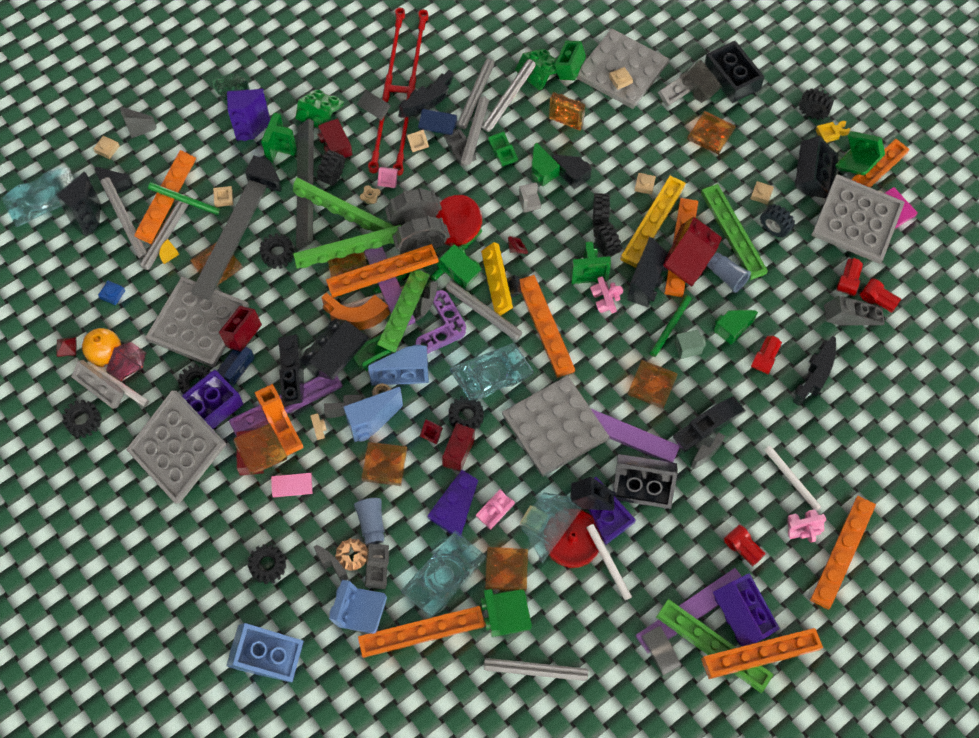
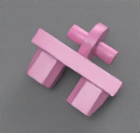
M603 276L597 278L599 283L590 288L595 298L601 295L604 296V299L596 302L599 312L603 313L609 310L612 314L617 312L613 297L615 301H619L621 299L619 295L623 293V288L616 286L613 282L610 284L611 288L609 289Z
M499 490L476 514V517L489 529H492L513 507L515 501Z
M815 509L806 512L805 519L801 520L797 514L789 515L787 520L789 538H807L810 543L815 542L816 535H820L825 530V515H819Z

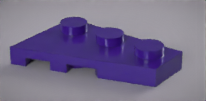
M461 470L427 515V518L460 540L476 492L478 480L464 470Z
M597 477L594 478L595 480L603 484ZM615 496V510L589 509L605 545L636 522V519Z

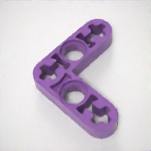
M443 290L436 292L433 306L445 325L421 335L416 340V344L421 345L422 342L427 344V354L461 339L466 334L464 320L448 293ZM439 297H440L441 299H444V305H445L444 307H443V304L441 303V301L438 300ZM452 311L455 315L452 318H447L444 316V313ZM455 321H456L457 327H458V328H461V331H460V332H458V330H455V325H454V322H455ZM443 333L446 335V339L439 341L436 339V336Z

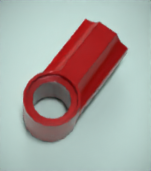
M859 259L847 260L836 291L852 296L856 295L860 284L859 276L863 266Z
M870 279L860 293L861 298L865 302L870 304L876 303L891 313L901 301V298L884 289L883 283L877 279Z
M775 336L766 337L760 352H757L751 365L752 368L769 375L776 360L777 352L782 344L779 338Z
M742 525L736 526L724 537L726 545L731 550L737 551L752 567L766 554L751 539L750 533Z

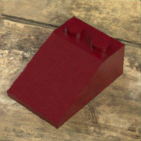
M692 217L680 226L663 266L692 287L717 251L722 237L696 217Z

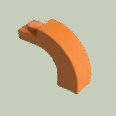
M327 292L321 297L322 307L330 314L331 321L335 318L346 320L359 330L374 327L389 315L388 305L376 295L370 298L364 305L354 308L343 306Z
M273 384L254 392L285 456L304 448Z

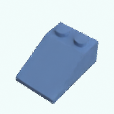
M416 344L405 347L369 365L371 385H378L380 383L386 385L429 383L427 346Z
M400 387L344 406L346 420L354 442L368 440L403 406Z
M243 623L237 627L226 666L256 675L293 682L304 641Z

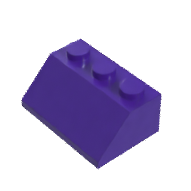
M264 90L227 91V109L236 141L255 139L268 127L271 120Z
M215 369L182 395L187 403L212 429L243 405L239 393Z
M750 573L713 591L716 603L721 607L726 622L733 629L735 638L741 646L754 644L780 629Z

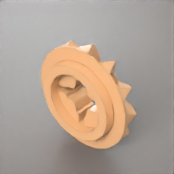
M349 538L346 541H342L339 547H337L335 557L345 570L353 571L364 566L367 561L368 550L366 545L359 539ZM350 547H352L354 552H358L354 555L353 561L349 555H346L350 552Z

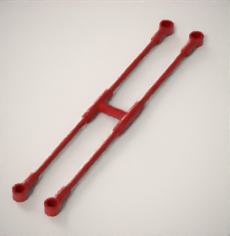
M399 7L395 10L396 29L382 100L385 102L389 101L390 92L407 93V100L415 90L422 34L426 21L429 18L427 10L423 9L418 13L419 33L409 86L391 85L399 30L402 26V20L405 18L404 8ZM409 117L404 118L399 153L397 154L396 164L393 165V169H400L397 176L402 175L404 172L403 151ZM384 118L382 121H379L375 149L372 153L371 162L368 164L369 172L373 174L379 171V146Z

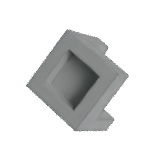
M537 183L519 186V200L523 212L541 209V203L537 194Z

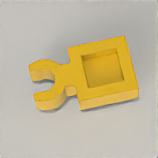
M841 121L838 125L830 122L817 126L816 132L818 136L828 143L839 140L840 135H848L850 128H842L845 127L846 121Z

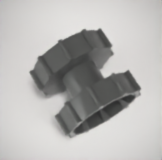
M419 188L407 192L403 191L402 194L390 199L388 207L385 208L388 221L391 220L393 226L401 225V227H397L398 230L393 235L396 249L399 248L400 254L430 244L436 250L444 246L447 238L450 237L447 225H444L442 218H436V215L442 208L439 198L435 196L434 190L428 191Z

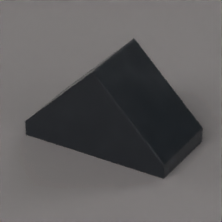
M95 167L94 169L100 183L102 179L107 177L111 179L117 194L133 187L130 176L100 167Z

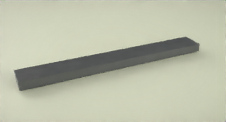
M308 119L298 126L297 177L313 185L314 121ZM297 196L296 248L303 249L313 243V203L305 197Z
M251 180L248 181L191 291L192 295L210 301L266 191V185Z

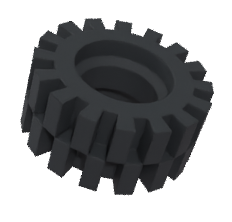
M813 88L807 89L800 100L799 110H802V114L806 113V117L811 116L813 120L814 117L816 120H820V118L823 120L830 114L834 100H832V96H829L828 92L824 93V90L820 92L817 88H815V91Z
M329 150L320 161L321 164L318 166L317 178L319 181L332 186L337 183V179H340V174L343 173L345 157Z
M594 193L593 226H598L609 222L610 194Z
M611 222L594 227L593 235L596 238L595 242H597V247L600 248L603 256L608 257L621 252V240H619V235L616 233L617 230L614 229Z
M275 233L274 237H272V234L268 235L269 239L265 237L263 239L264 242L261 241V247H259L264 264L267 263L268 267L272 265L273 269H276L277 266L281 269L283 264L287 267L288 262L291 263L292 258H294L292 241L289 240L288 236L285 237L284 234L278 236V233ZM275 247H282L284 249V252L280 255H272L270 253Z
M194 364V368L191 365L188 366L189 370L184 368L182 370L184 374L180 373V379H178V386L182 394L191 389L190 382L193 379H203L211 373L208 368L205 369L204 365L199 367L198 364Z
M466 395V399L460 396V400L456 398L454 403L451 402L448 411L451 426L455 428L456 423L475 429V431L476 427L478 429L481 427L480 424L483 423L484 412L479 400L476 402L475 397L470 399V396ZM462 409H470L474 415L470 420H462L459 417V412Z
M76 400L74 401L75 405L70 403L68 405L70 409L65 408L64 412L66 414H62L64 419L62 422L70 434L78 438L80 435L82 438H86L87 433L89 436L93 435L91 431L96 433L98 430L96 426L100 427L101 425L99 422L101 421V416L95 405L90 401L86 403L85 400H81V403ZM87 413L89 419L84 424L78 425L75 423V418L78 415Z
M263 544L262 548L257 546L255 552L252 550V556L248 557L249 563H247L252 577L259 583L264 582V584H268L270 581L275 583V579L279 581L281 579L280 575H284V569L287 566L282 551L278 547L274 548L271 544H269V547L266 544ZM270 557L274 559L275 565L271 570L263 571L260 569L259 564L263 558Z

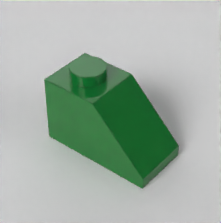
M535 143L531 176L535 182H539L543 187L559 176L560 165L538 143Z
M730 310L724 316L721 314L714 322L716 324L714 332L732 345L755 321L758 312L756 310Z

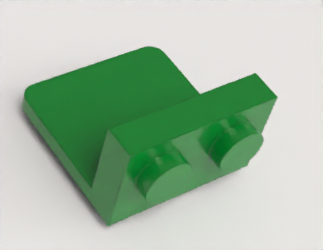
M546 49L525 52L522 54L515 71L519 73L528 59L534 61L536 66L526 80L538 90H542L549 76L557 73L555 68L557 59L552 57Z
M313 90L298 100L295 119L302 122L311 119L314 121V127L318 128V125L331 120L332 113L344 105V101L339 100L336 96L327 95L322 90Z
M851 131L847 135L850 150L836 164V169L866 175L885 155L882 137Z
M381 335L367 341L353 357L360 372L363 370L368 372L369 365L394 353L377 345Z
M492 589L484 590V597L480 599L482 610L487 612L488 618H484L486 630H490L491 637L528 631L532 628L524 590L520 589L499 594H493Z

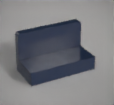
M422 109L418 128L452 135L454 129L457 128V115Z
M246 346L242 352L233 349L217 370L232 387H234L255 359L252 350Z

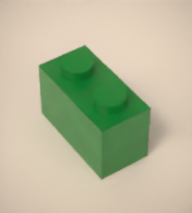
M565 41L555 62V68L560 80H576L586 58L582 41Z
M453 245L439 259L437 264L443 272L463 289H466L482 269L476 260H471L466 255V252L456 245Z

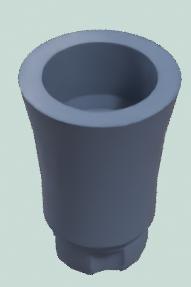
M718 252L713 255L707 264V267L721 278L733 292H738L747 283L751 275L750 271L740 267Z
M369 498L356 502L354 507L366 545L369 543H383L382 500L380 498Z

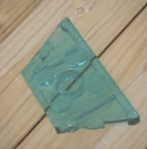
M543 492L520 524L542 563L582 510L581 507L571 502V497Z

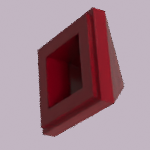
M508 237L510 253H528L520 238Z
M77 338L57 339L56 356L76 355Z
M426 419L420 437L437 445L443 427Z

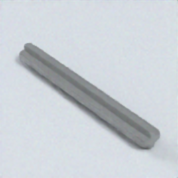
M489 58L485 60L457 122L459 128L465 129L494 67V60Z
M531 59L526 61L483 123V130L490 132L535 68L536 64Z
M486 96L480 97L461 159V163L464 166L470 165L474 156L489 104V99Z
M109 177L102 179L101 184L138 258H143L146 250L141 240L134 237L136 230Z
M181 201L176 203L140 262L143 269L149 270L160 252L162 244L169 238L189 204Z
M450 281L447 284V291L511 338L518 340L522 336L521 330L454 281Z
M491 658L484 660V670L581 681H587L588 679L587 668Z

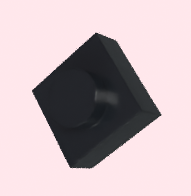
M513 275L507 278L511 298L522 294L519 276Z

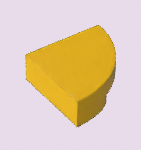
M168 239L162 244L159 254L162 263L166 264L178 256L179 253Z

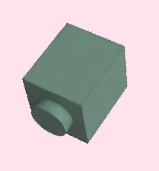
M698 329L677 334L674 342L680 359L700 355L703 352L704 346H706L705 338L703 335H700Z

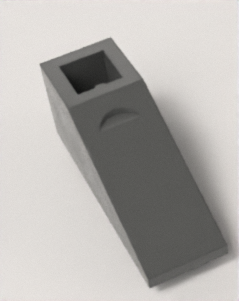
M840 295L824 305L826 322L837 325L885 324L883 308Z

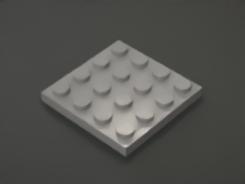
M611 28L583 63L576 79L634 109L668 65L669 58ZM625 67L633 78V83L617 90L609 78V73Z
M836 174L811 236L881 264L905 202Z
M181 277L145 338L148 342L214 368L226 347L219 331L239 306L249 307V304L218 290L214 291L210 301L194 296L191 291L196 282Z
M569 376L560 379L502 411L504 419L542 477L609 440V435Z
M171 391L126 450L172 501L178 504L181 503L227 444L177 391Z

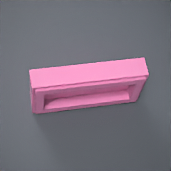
M311 473L271 476L273 497L313 494Z

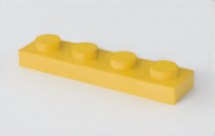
M493 242L481 250L493 308L501 316L511 310L513 305L498 243Z

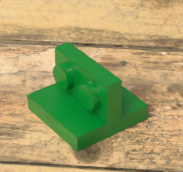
M273 113L261 140L265 158L270 160L271 163L274 162L278 152L295 156L297 151L293 130L283 127L281 114Z
M593 241L585 242L583 259H573L571 284L598 282L597 278L602 276L604 281H608L611 258L610 256L598 257L597 248H594Z

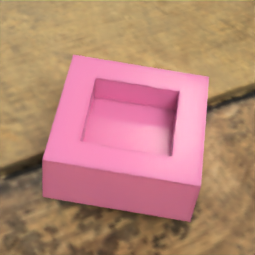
M380 167L377 186L396 188L398 169Z

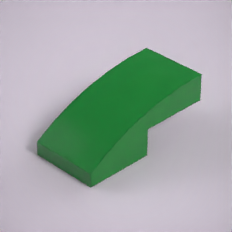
M505 132L488 137L489 145L502 167L518 161L512 144H509Z

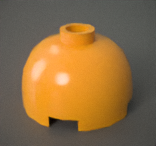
M97 328L90 331L84 337L82 351L88 362L90 361L98 367H105L104 365L111 362L115 363L122 353L120 339L113 331Z

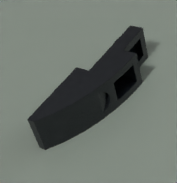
M448 70L445 74H440L434 84L431 83L427 89L424 86H421L418 90L415 89L410 94V98L404 99L400 103L398 116L405 118L422 113V109L430 110L441 103L447 96L448 86L452 83L454 73Z
M297 334L280 337L278 342L281 363L279 374L282 404L287 406L302 403L304 395L303 363L299 360L302 357L300 354L299 337Z
M832 336L829 341L824 340L819 347L821 350L819 354L814 353L810 358L809 373L804 379L807 382L804 386L800 384L794 392L796 397L793 402L798 406L802 404L809 393L817 397L827 381L836 356V337Z
M732 396L690 421L689 425L673 435V439L686 453L712 433L718 432L745 413L746 410Z

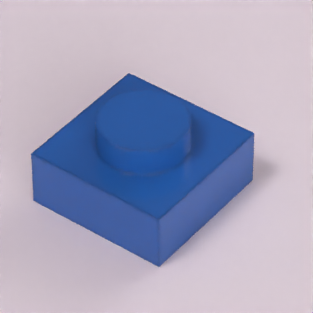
M107 281L98 296L100 299L116 306L125 293V289L118 284Z

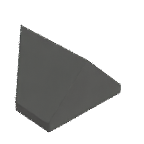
M124 107L120 108L131 138L151 132L157 128L152 116Z

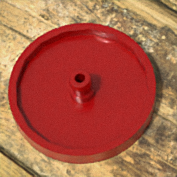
M453 195L440 202L442 210L438 212L436 218H442L444 225H447L450 235L444 244L460 246L471 241L478 234L482 225V212L477 203L465 195Z
M569 509L555 514L548 521L544 530L543 542L547 554L553 561L564 567L578 568L589 564L596 558L599 551L586 528L594 524L599 533L592 516L581 510Z

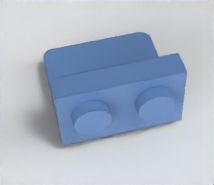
M342 580L341 585L336 591V600L334 606L330 609L329 619L339 628L374 634L378 629L387 596L381 592L358 589L350 581Z

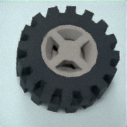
M769 205L760 217V223L763 224V228L778 238H784L795 226L793 216L784 207L781 208L780 205Z

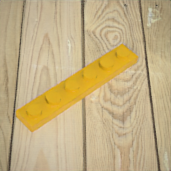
M669 176L622 253L621 261L637 268L649 237L655 238L685 188V182Z

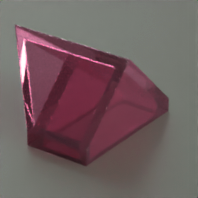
M132 342L115 347L106 371L119 381H122L125 377L143 368L147 353Z

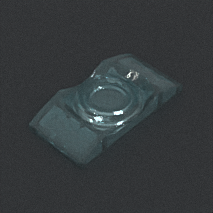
M68 167L48 171L36 181L17 185L1 199L16 227L61 207L56 194L71 183L74 177Z
M515 343L450 368V372L469 401L486 398L504 387H512L534 373Z
M455 530L405 585L401 592L433 618L449 603L458 589L471 578L485 560L486 555Z

